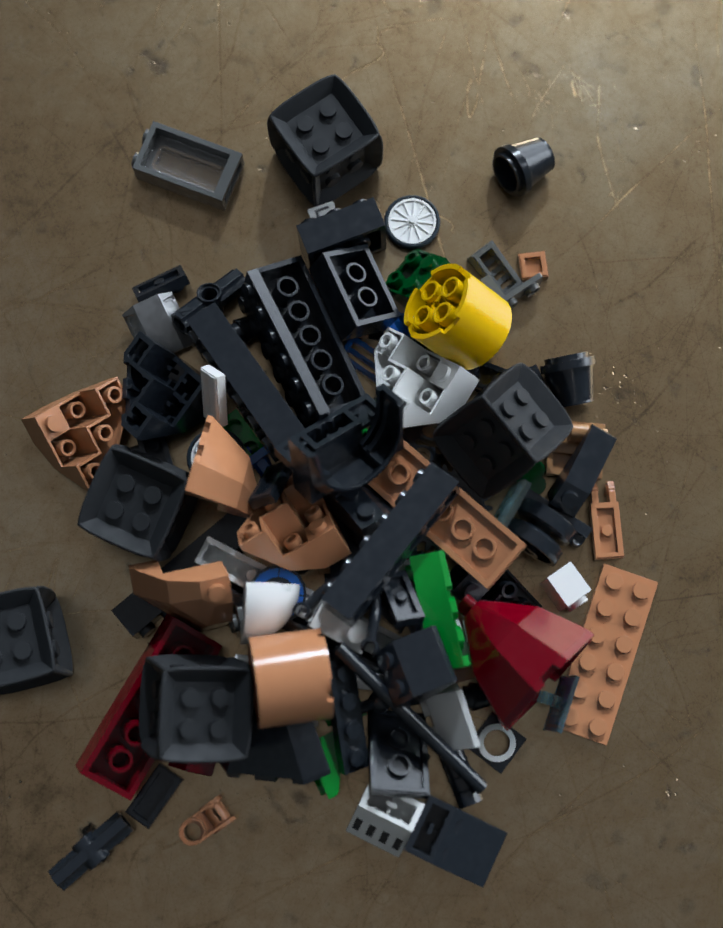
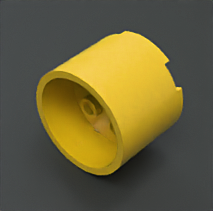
M450 263L439 266L431 271L432 277L425 282L420 290L416 287L413 290L405 308L404 324L408 326L411 337L440 357L460 365L465 370L475 369L489 361L504 344L512 322L511 308L505 299L460 265Z

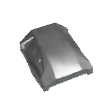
M172 292L156 294L133 305L122 314L133 338H135L139 331H142L173 353L190 346L194 347V343L188 333L183 334L172 321L171 314L180 309Z

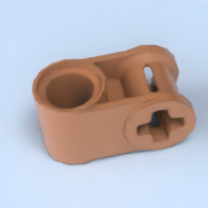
M221 794L202 806L198 812L181 824L179 837L184 844L195 846L212 834L218 833L237 819L235 815H230L222 803L223 797ZM214 808H215V810L217 811V813L219 814V816L221 817L222 820L219 819V817L217 816V814H216L215 811H214ZM190 823L197 824L201 829V835L197 840H191L186 836L185 830Z

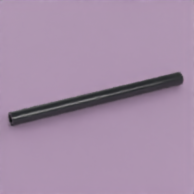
M341 641L335 646L332 652L477 794L485 790L488 783L410 706L394 708L385 682L345 642Z

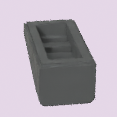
M493 241L486 243L467 258L482 278L489 274L504 295L523 284ZM488 253L491 258L483 263L481 258ZM496 262L498 266L489 272L487 267ZM503 270L505 274L498 280H495L493 276ZM510 278L513 282L502 289L500 285Z

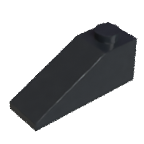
M592 424L548 491L547 495L550 504L575 517L590 495L617 438Z

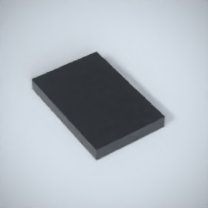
M373 710L367 713L369 795L428 799L430 787L427 744L393 711L387 710L384 713H376ZM417 713L426 722L424 714Z

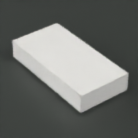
M211 365L203 366L200 369L203 415L205 418H207V415L213 416L222 427L228 425L225 374Z

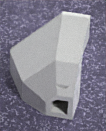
M387 327L374 349L376 387L384 383L404 400L403 428L441 423L466 404L479 382L478 378L460 365L424 349L405 334L390 327Z

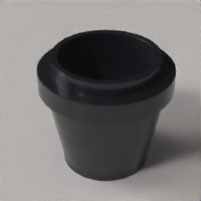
M536 137L517 144H504L498 147L494 152L492 166L495 177L501 187L509 194L522 197L531 191L534 184L554 169L555 158L549 144L544 139Z
M588 351L544 360L545 365L540 366L541 375L544 374L550 391L563 407L594 401L593 364H596L595 355L589 356Z

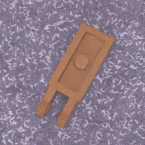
M613 481L606 482L605 493L607 502L599 503L596 483L589 495L594 561L624 558L619 502H616Z

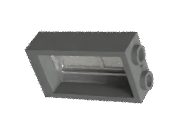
M153 121L150 129H146L143 134V145L140 152H136L132 159L131 166L136 178L225 211L245 165L242 153Z

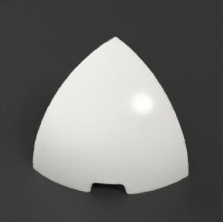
M244 583L240 645L247 644L248 637L275 634L286 624L293 614L294 605L298 602L299 584Z

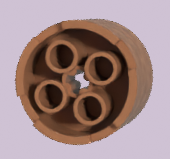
M321 628L247 638L248 663L253 677V704L258 729L333 718L334 701L333 698H329V694H331V668L325 637H319Z

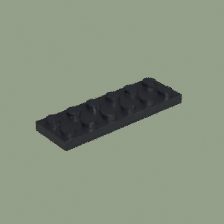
M258 269L247 271L244 283L242 284L240 298H238L239 308L243 314L246 313L250 321L251 332L255 337H258L261 343L262 354L266 360L269 359L273 367L274 378L277 383H281L285 391L287 404L293 407L298 420L306 429L328 416L330 410Z

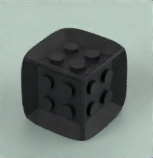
M336 74L326 76L304 88L279 105L268 117L267 129L271 146L291 179L315 207L334 201L370 177L382 164L383 140L376 124L352 90Z
M517 363L484 387L472 401L466 403L446 418L434 430L432 436L440 452L463 481L477 495L486 499L510 486L530 471L536 463L552 453L571 433L573 424L566 410L537 374L525 364Z
M114 444L103 457L81 506L77 525L91 535L136 555L151 558L155 561L167 560L180 542L198 501L197 497L184 494L190 473L148 454L131 450L124 445Z
M46 586L23 587L0 592V695L47 685L72 676V653L63 612L56 593Z
M168 654L146 657L141 676L139 734L141 747L144 752L154 760L171 763H220L245 759L250 748L253 720L254 687L251 667L240 659L216 655Z

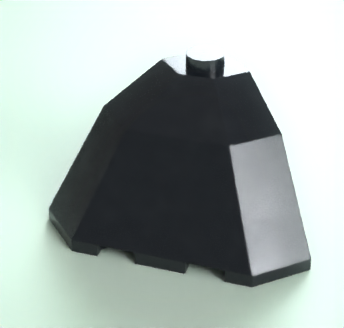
M139 331L124 352L123 363L127 365V378H123L122 399L126 400L125 414L121 415V425L139 441L184 433L206 419L203 415L201 372L142 331Z
M254 704L251 742L247 757L238 761L219 763L228 777L239 778L241 774L254 775L255 780L276 782L278 778L292 779V783L298 785H305L331 774L313 722L258 729Z

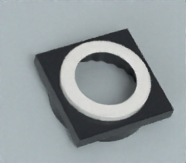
M491 712L476 732L481 746L469 750L501 774L527 739L512 727L508 731L504 729L496 715ZM501 730L508 735L510 747L504 755L493 756L486 751L484 739L490 731Z

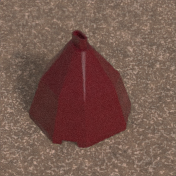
M467 594L457 606L458 612L464 617L462 622L475 679L500 724L507 731L542 697L539 691L545 686L544 683L548 678L556 682L592 641L594 636L590 630L538 606L488 600L477 602L470 594Z

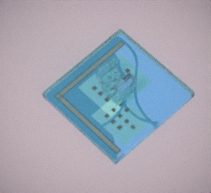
M561 675L555 694L540 690L536 702L550 706L543 728L544 731L562 734L580 678L579 676Z

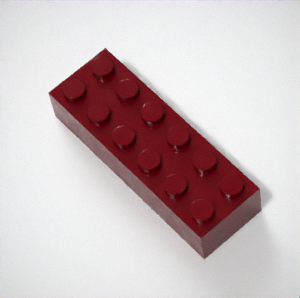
M166 614L75 764L79 773L131 801L155 761L142 749L139 734L140 687L146 657L168 654L217 656L223 646L170 614Z

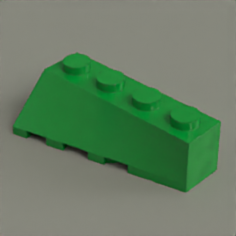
M444 550L410 556L408 559L409 564L404 565V569L413 583L414 591L425 615L421 630L436 625L453 670L470 666L468 655L463 656L462 652L465 640L462 629L456 623V620H458V609L454 596L451 597L450 593L452 591V583Z

